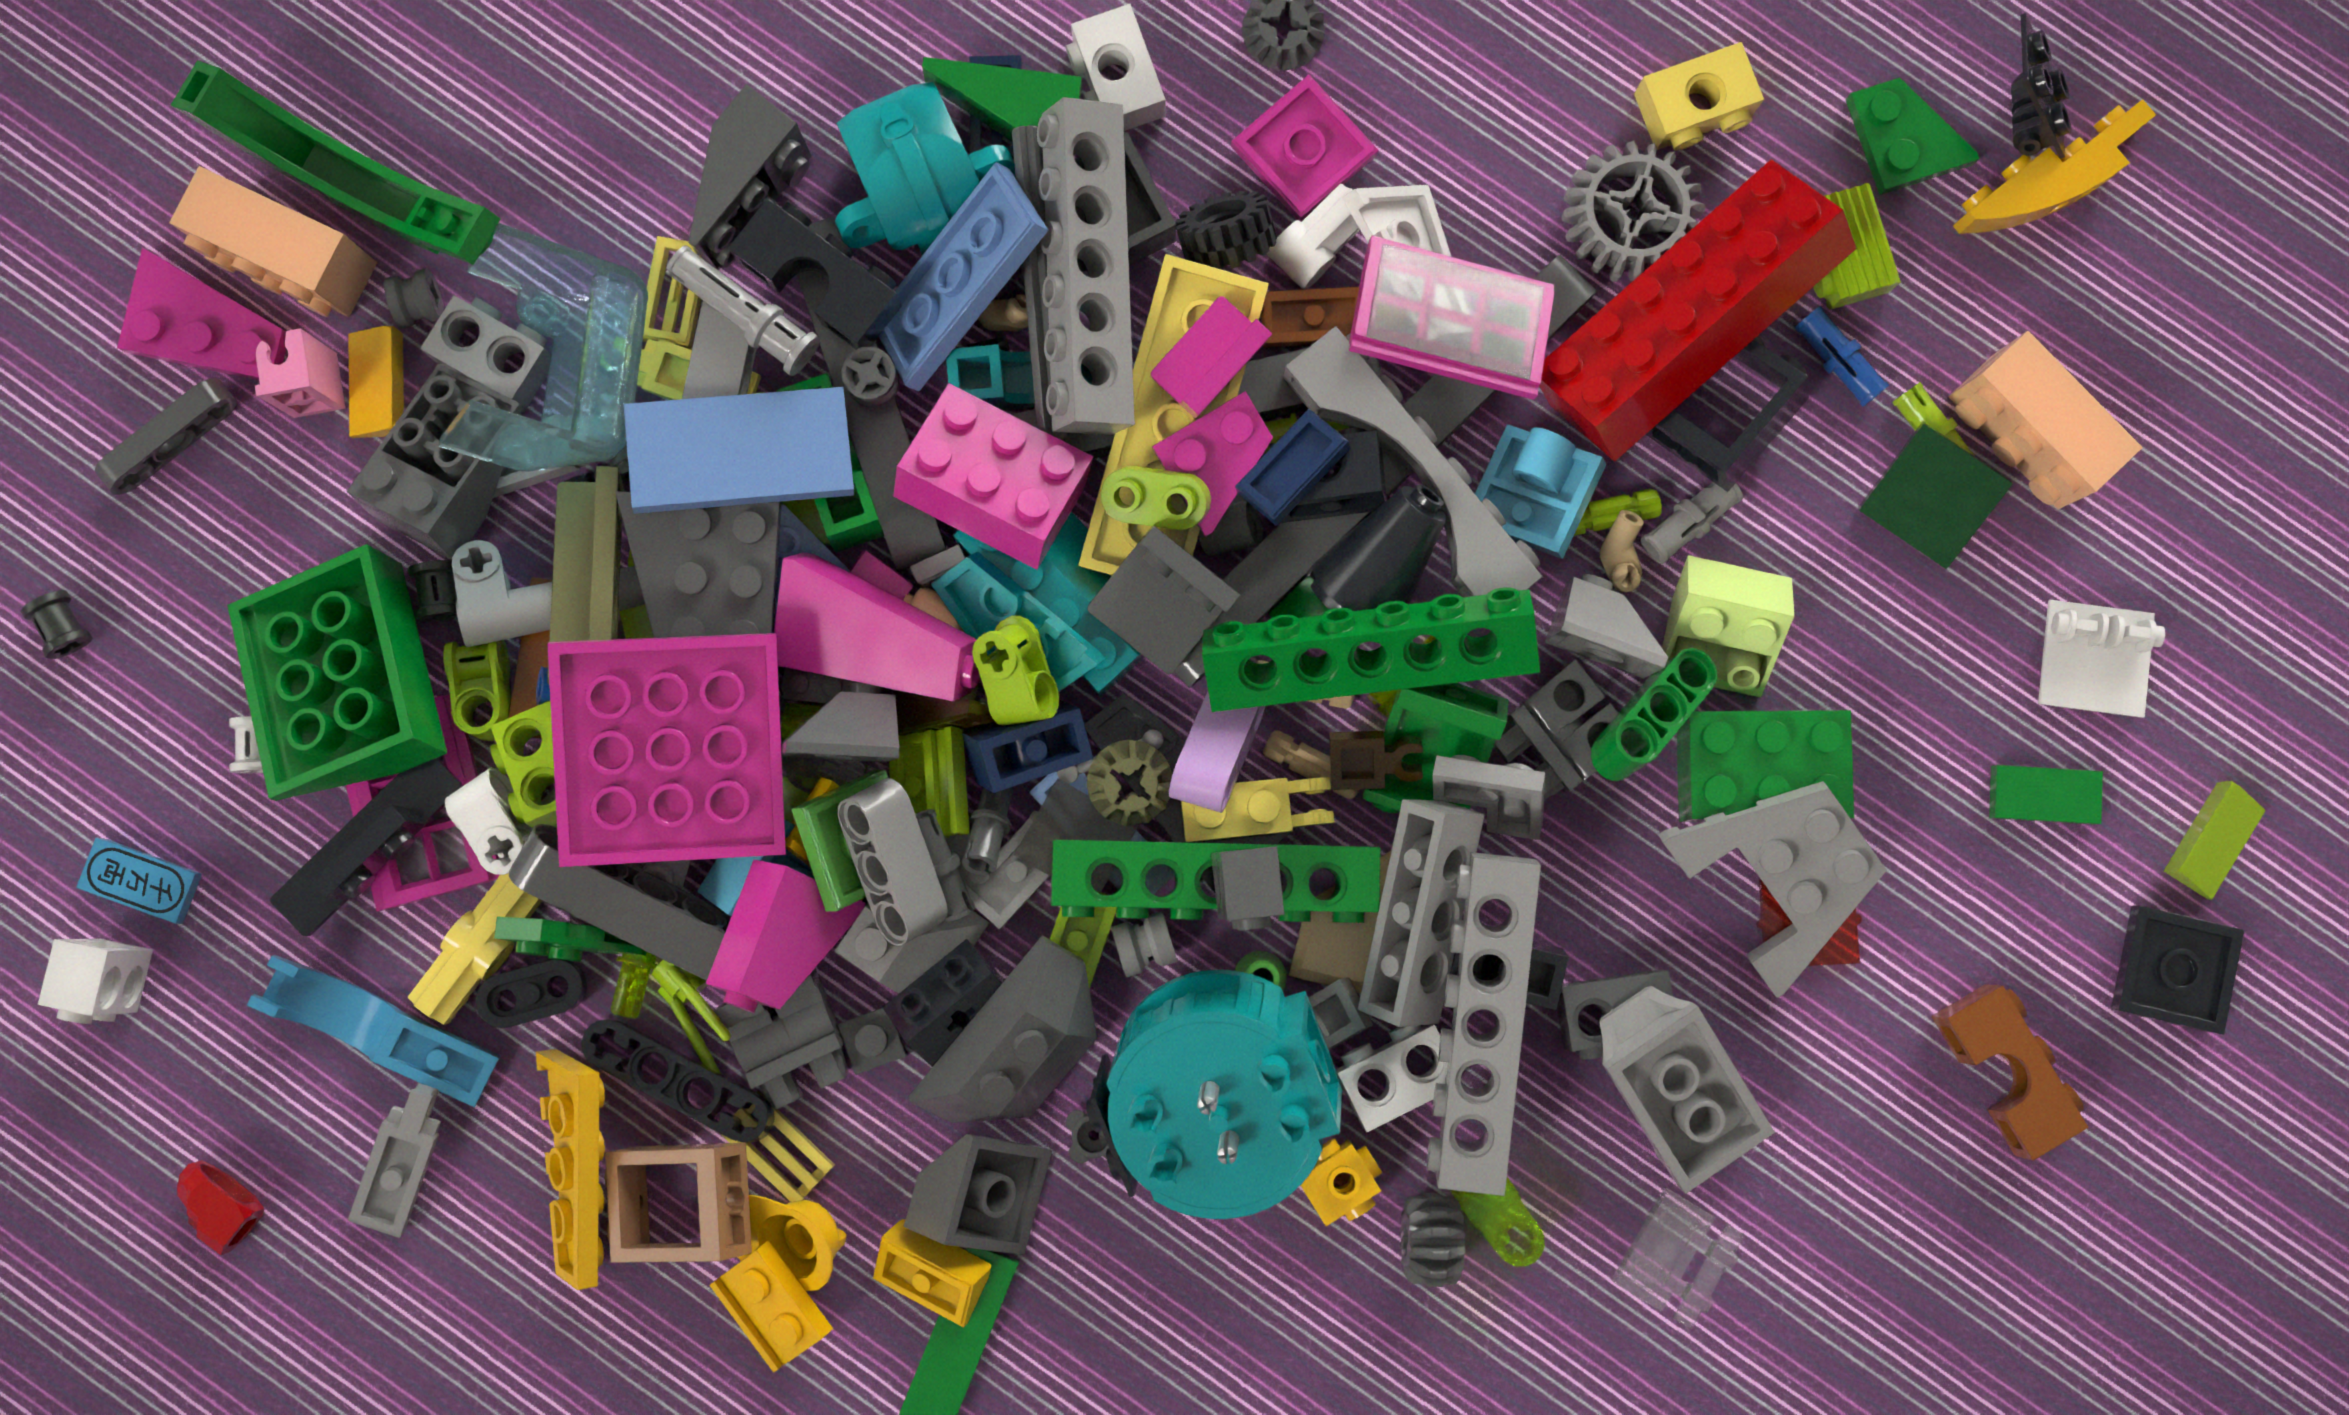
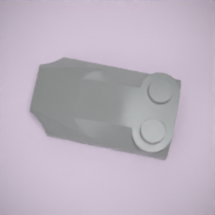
M1649 986L1601 1017L1599 1024L1603 1044L1602 1065L1654 1147L1657 1158L1666 1166L1677 1186L1685 1194L1775 1133L1696 1004L1672 997L1653 986Z

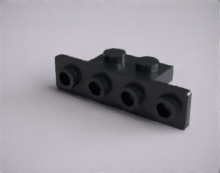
M438 758L399 773L270 898L271 904L301 935H313L343 904L363 893L374 882V874L389 860L398 858L409 849L415 841L414 836L445 806V798L463 786L462 782Z

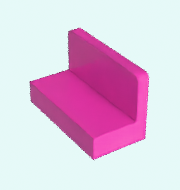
M1220 296L1150 373V377L1196 419L1264 345L1272 333L1257 319L1252 323L1225 297Z

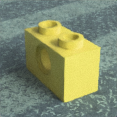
M1742 42L1644 76L1634 93L1652 142L1655 143L1657 150L1672 145L1675 151L1697 144L1703 140L1704 133L1721 128L1723 133H1730L1745 127L1752 122L1753 114L1764 100ZM1698 93L1704 95L1709 100L1711 109L1702 110L1695 107L1690 101L1689 94Z

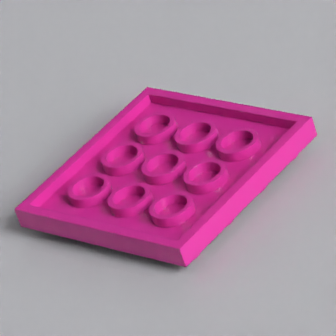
M776 633L548 642L559 867L786 855Z

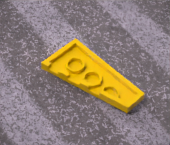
M557 1049L535 1051L537 1071L548 1070L550 1096L540 1097L542 1120H549L555 1147L550 1152H545L546 1174H549L553 1188L559 1191V1199L553 1200L549 1204L555 1273L576 1290L597 1287L598 1267L603 1264L604 1260L603 1244L598 1236V1214H601L604 1209V1194L599 1184V1161H602L605 1152L604 1139L599 1130V1108L603 1107L605 1101L604 1085L599 1077V1072Z

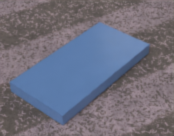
M997 162L990 168L897 287L895 292L902 306L879 335L904 385L916 391L922 389L1049 231L1011 170Z
M843 387L623 404L631 503L634 514L854 495Z

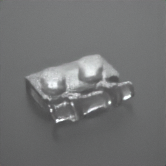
M1664 1187L1611 1281L1661 1312L1672 1293H1674L1683 1300L1673 1318L1692 1329L1701 1312L1708 1313L1715 1299L1711 1297V1294L1726 1268L1732 1271L1739 1256L1735 1252L1745 1235L1726 1224L1717 1241H1712L1705 1235L1716 1217ZM1696 1251H1699L1706 1255L1707 1258L1693 1283L1690 1284L1681 1279Z

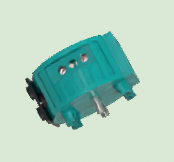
M1206 970L1189 973L1168 981L1152 991L1137 1005L1123 1027L1112 1064L1108 1054L1102 1055L1097 1076L1093 1078V1090L1090 1099L1086 1102V1108L1093 1129L1096 1132H1103L1109 1146L1106 1150V1157L1110 1172L1115 1180H1123L1129 1198L1135 1196L1139 1182L1151 1192L1155 1202L1171 1210L1199 1218L1230 1219L1252 1215L1276 1205L1291 1195L1306 1180L1321 1154L1323 1138L1340 1133L1342 1085L1306 991L1285 997L1281 987L1253 974L1232 970Z

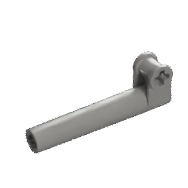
M474 540L463 544L455 551L452 557V569L458 600L456 601V611L466 647L550 630L552 582L511 590V584L503 569L499 551L492 543ZM635 566L621 568L619 611L645 605Z

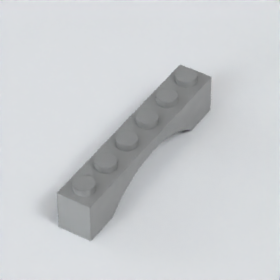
M1335 326L1285 366L1283 379L1308 409L1325 421L1343 424L1350 428H1364L1367 431L1377 430L1380 443L1395 452L1417 474L1424 486L1440 496L1444 502L1441 508L1447 517L1444 526L1451 555V583L1463 597L1487 595L1490 591L1503 587L1515 588L1518 591L1527 590L1543 577L1536 569L1540 566V562L1531 548L1522 540L1515 543L1502 528L1506 521L1498 508L1486 498L1481 502L1468 485L1472 480L1465 468L1453 457L1446 460L1436 448L1434 443L1437 442V437L1427 422L1420 416L1412 419L1400 404L1403 396L1394 382L1384 374L1379 378L1366 363L1369 356L1349 351L1351 333L1345 337Z

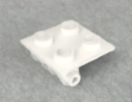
M2048 600L2038 704L2144 718L2151 649L2153 647H2161L2165 639L2164 627L2156 626L2154 621L2155 613Z

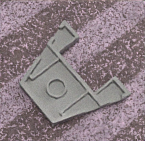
M1824 781L1757 801L1756 807L1730 815H1725L1723 812L1704 818V823L1681 830L1677 826L1658 834L1689 879L1735 848H1739L1792 921L1790 926L1746 954L1754 968L1777 998L1789 989L1887 871Z

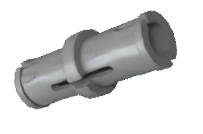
M1711 482L1692 499H1682L1674 506V513L1641 538L1643 548L1653 560L1664 564L1668 558L1694 537L1701 539L1711 530L1710 524L1728 509L1742 501L1743 494L1740 488L1735 483L1727 492L1714 482Z

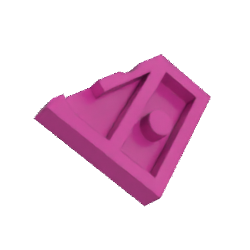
M1245 391L1152 446V449L1165 470L1193 474L1207 485L1211 495L1210 510L1207 516L1197 524L1205 537L1214 531L1237 495L1235 486L1257 464L1273 437ZM1179 494L1182 500L1184 501L1186 507H1188L1186 498L1183 495Z

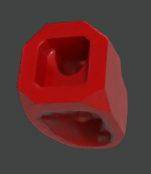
M203 1160L188 1164L179 1175L177 1196L187 1208L188 1223L197 1230L196 1237L218 1254L224 1255L231 1252L246 1238L262 1218L265 1209L257 1197L234 1178L214 1165Z

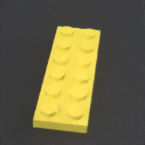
M1165 254L1133 368L1135 425L1115 433L1078 566L1113 575L1151 527L1120 522L1106 512L1101 501V488L1105 479L1111 473L1126 466L1165 470L1153 451L1152 446L1238 396L1246 364L1196 419L1150 377L1151 371L1220 296L1225 297L1252 323L1255 319L1259 321L1269 283ZM1121 487L1119 491L1121 501L1127 505H1132L1135 500L1133 491L1128 487ZM1178 493L1174 494L1172 497L1173 507L1179 512H1185L1187 507ZM1197 524L1185 530L1157 527L1193 556L1200 531Z

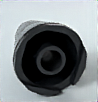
M1417 485L1415 488L1403 486L1314 562L1307 574V577L1315 576L1316 578L1310 585L1314 594L1329 610L1334 608H1348L1352 611L1374 609L1390 601H1402L1410 604L1447 518L1441 508L1444 502L1440 496L1423 485Z

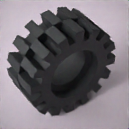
M1238 191L1235 196H1231V193L1228 192L1221 194V198L1216 200L1213 197L1204 199L1205 204L1200 205L1196 203L1190 206V211H1183L1179 215L1180 219L1175 221L1184 258L1221 270L1227 265H1230L1231 269L1240 267L1239 262L1244 260L1248 263L1257 260L1256 254L1265 255L1270 251L1269 247H1274L1277 243V236L1267 198L1264 194L1260 195L1256 191L1247 194V191Z

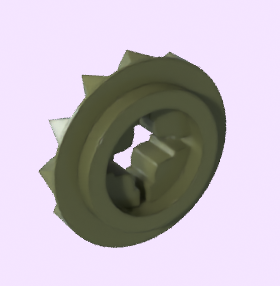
M1138 740L1118 741L1105 747L1094 758L1087 776L1088 794L1094 807L1107 820L1125 827L1149 823L1161 811L1166 809L1170 799L1169 788L1172 772L1166 758L1152 745ZM1144 764L1145 767L1141 771L1142 776L1139 781L1149 796L1146 798L1142 794L1138 795L1130 792L1126 798L1122 797L1118 803L1116 800L1119 797L1121 784L1111 770L1114 769L1118 773L1123 772L1126 775H1131Z

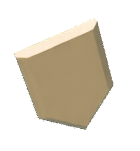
M1391 851L1380 857V902ZM1335 885L1317 895L1316 898L1324 900L1330 897L1335 890ZM1311 911V922H1301L1289 976L1328 986L1339 979L1349 977L1356 992L1361 993L1378 913L1365 912V923L1332 922V912Z

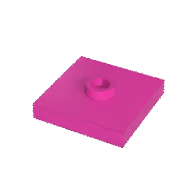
M1310 74L1231 141L1232 149L1300 222L1340 183L1344 185L1378 154V149Z

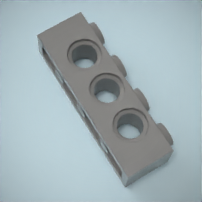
M1402 800L1358 1005L1359 1011L1398 1027L1439 1024L1445 999L1447 975L1450 974L1454 953L1450 952L1453 920H1462L1465 907V899L1456 898L1459 865L1469 866L1470 852H1477L1485 814L1442 800Z

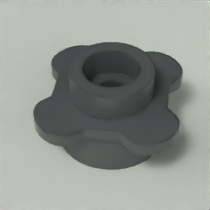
M1081 1110L1072 1111L1066 1119V1126L1072 1132L1073 1145L1069 1149L1071 1159L1080 1164L1086 1163L1089 1158L1104 1157L1107 1159L1106 1150L1109 1146L1103 1132L1099 1131V1138L1097 1140H1091L1089 1132L1094 1129L1090 1123L1088 1113L1085 1114Z

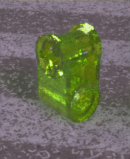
M1508 1177L1506 1179L1505 1196L1450 1190L1475 1228L1482 1232L1493 1250L1508 1264L1516 1267H1526L1535 1263L1540 1258L1545 1247L1543 1232L1522 1203L1520 1194ZM1512 1227L1521 1232L1529 1230L1530 1234L1524 1239L1528 1248L1521 1253L1513 1247L1508 1250L1505 1248L1511 1240L1507 1232Z

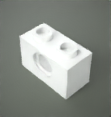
M1131 4L1071 24L1073 43L1066 45V51L1074 74L1084 73L1090 91L1083 93L1084 100L1123 104L1124 131L1166 117V99ZM1113 64L1120 65L1127 70V74L1123 78L1115 81L1104 78L1100 73L1106 66Z

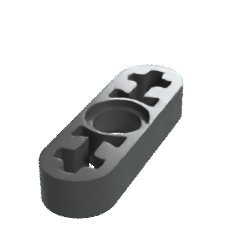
M210 378L198 383L106 454L96 465L95 473L114 495L124 494L135 489L229 416L235 409L237 400L219 378Z

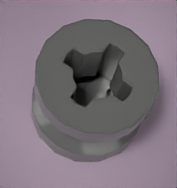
M430 269L417 270L413 277L402 279L397 275L384 279L387 304L394 322L400 329L412 327L416 320L423 318L431 322L437 321L443 313L444 306L441 293Z
M871 346L861 347L851 352L844 360L841 370L842 381L852 399L859 405L867 408H879L890 403L896 396L899 388V375L890 356L883 350ZM875 383L879 384L873 387H869L867 390H865L868 385H873Z

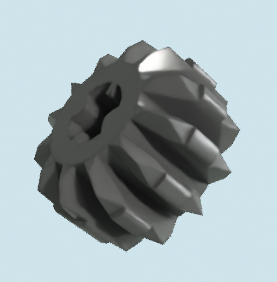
M1422 1193L1420 1196H1409L1401 1212L1402 1223L1400 1227L1401 1263L1404 1266V1275L1412 1284L1426 1285V1287H1443V1285L1457 1284L1464 1269V1254L1466 1253V1233L1464 1232V1216L1461 1213V1205L1456 1198L1443 1196L1439 1193Z

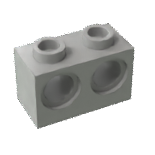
M453 295L420 349L438 364L519 402L523 406L522 413H524L557 361L544 348L548 340L521 323L516 330L501 323L499 320L503 314L479 298L475 297L472 303L469 304ZM479 327L480 334L477 341L471 346L460 347L459 340L462 333L469 328ZM516 353L525 354L524 364L517 372L504 373V364L511 355Z

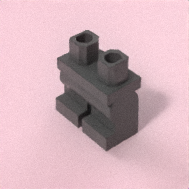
M1575 659L1507 715L1508 722L1505 725L1501 739H1496L1494 749L1506 763H1509L1529 747L1541 762L1534 771L1545 772L1544 799L1558 793L1561 789L1564 792L1571 791L1583 780L1597 772L1591 760V748L1618 712L1609 703L1597 710L1584 722L1579 718L1605 696Z
M816 968L781 1009H776L777 1014H775L772 1007L761 1004L757 1005L755 1013L742 1010L727 1003L719 1005L713 1010L731 1033L729 1041L738 1062L745 1071V1076L751 1089L760 1086L763 1095L774 1110L802 1097L803 1094L792 1070L807 1063L810 1064L820 1088L833 1084L848 1075L845 1057L841 1050L844 1041Z

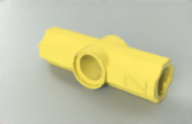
M509 873L499 875L473 911L470 910L461 916L445 935L440 946L443 951L408 996L414 1006L426 1016L437 1020L441 1024H449L461 1007L468 1001L470 995L480 982L490 978L503 965L514 948V942L494 939L497 917L530 918L543 900L518 888L509 878Z

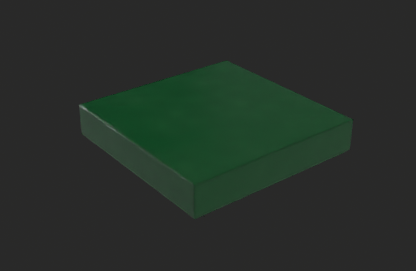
M1922 421L1858 506V510L1947 570L2013 485V482Z

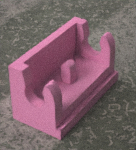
M301 328L286 331L285 347L288 350V358L280 365H274L271 362L270 355L272 351L266 342L261 341L258 344L256 362L260 384L255 385L257 397L293 418L346 409L336 352Z

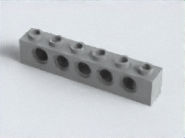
M1063 97L1042 113L1037 127V141L1039 146L1043 147V170L1039 179V195L1045 201L1044 224L1049 230L1040 241L1041 249L1046 254L1047 277L1043 284L1042 298L1044 305L1048 307L1049 330L1045 336L1044 353L1046 359L1050 361L1051 384L1047 389L1046 407L1048 413L1052 415V432L1113 435L1135 425L1123 104ZM1073 153L1082 159L1085 170L1077 165ZM1075 205L1082 209L1087 223L1078 217ZM1077 258L1085 263L1088 269V277L1080 271L1077 265ZM1079 311L1087 316L1090 322V330L1082 325L1079 319ZM1081 364L1089 369L1092 375V385L1083 378Z
M1470 852L1469 866L1459 865L1456 898L1465 899L1463 920H1453L1450 952L1460 954L1457 975H1447L1444 1007L1454 1008L1452 1028L1441 1029L1438 1057L1439 1062H1448L1445 1084H1435L1433 1116L1442 1117L1440 1138L1430 1137L1427 1154V1170L1436 1171V1181L1439 1189L1505 1196L1541 864L1537 859ZM1491 899H1500L1509 906L1508 917L1502 924L1497 926H1488L1479 920L1481 906ZM1486 954L1496 955L1503 960L1501 973L1492 980H1481L1473 974L1475 961ZM1480 1009L1490 1010L1497 1016L1495 1027L1486 1034H1475L1467 1028L1469 1016ZM1474 1064L1484 1065L1491 1071L1489 1081L1480 1088H1469L1461 1082L1463 1071ZM1475 1119L1485 1125V1131L1481 1138L1474 1142H1464L1458 1139L1455 1135V1130L1462 1121Z

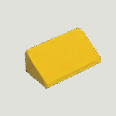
M380 326L348 334L349 437L351 438L386 437L404 412L403 333L394 326Z
M906 1219L898 1221L881 1238L873 1279L964 1328L968 1324L989 1278L992 1265L958 1246L943 1245L905 1228L904 1223Z

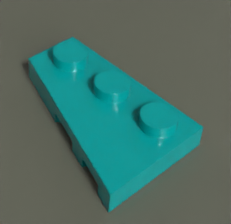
M978 551L966 557L931 584L963 631L975 639H978L986 632L995 631L996 626L1009 616H1022L1029 619L1036 626L1040 634L1041 645L1050 673L1056 682L1058 692L1107 659L1105 655ZM1026 639L1017 645L1018 649L1027 643ZM993 646L991 649H989L987 651V655L995 651L996 646Z

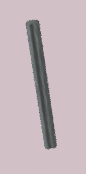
M1019 126L1012 131L1016 180L1045 223V201L1039 195V179L1043 170L1042 147L1039 146L1037 141V126ZM1039 242L1023 262L1036 422L1038 429L1062 441H1066L1067 432H1052V415L1048 413L1046 407L1047 389L1051 384L1050 361L1046 359L1044 353L1045 336L1049 330L1048 307L1044 305L1042 298L1043 284L1047 277L1046 254L1041 249V242Z

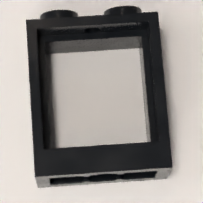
M1759 336L1734 357L1778 386L1780 390L1730 448H1727L1675 412L1679 406L1646 434V436L1727 492L1809 398V381L1805 368L1793 357L1782 354L1779 357L1764 347V343Z

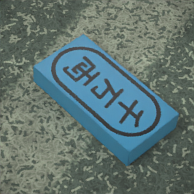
M96 837L76 888L169 922L183 924L202 873L114 841Z

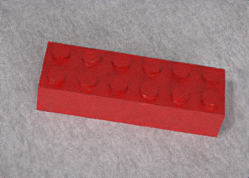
M1771 159L1544 359L1539 387L1549 405L1615 462L1857 249L1843 209Z

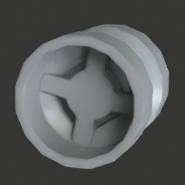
M1162 911L1149 915V918H1145L1143 926L1138 924L1131 925L1125 922L1111 927L1126 977L1142 973L1145 966L1150 965V961L1153 960L1160 966L1178 962Z

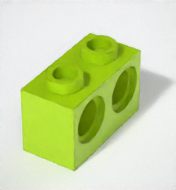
M548 701L490 726L496 744L490 746L492 758L502 775L508 774L514 791L508 794L511 810L519 823L525 822V824L532 828L537 824L557 827L556 799L547 805H542L541 796L545 788L555 783L551 703ZM541 735L542 742L540 748L534 754L524 756V747L527 741L534 736Z

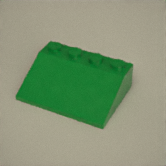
M365 544L227 605L269 799L277 801L402 773L447 754L402 563Z

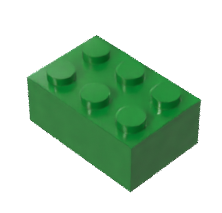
M1851 710L1694 711L1677 731L1679 822H1705L1704 818L1722 812L1725 815H1730L1756 807L1757 801L1822 781L1831 790L1850 819L1854 818Z

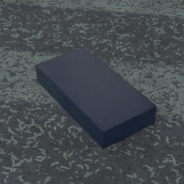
M1308 409L1235 486L1237 493L1277 526L1350 450L1349 441L1312 410Z

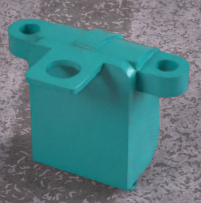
M934 82L913 84L853 109L836 123L868 196L842 209L835 220L842 241L851 248H863L886 238L890 247L895 250H903L918 244L923 255L996 162L1010 169L1016 178L1014 159L1009 149L1005 146L991 145L969 155L967 154Z

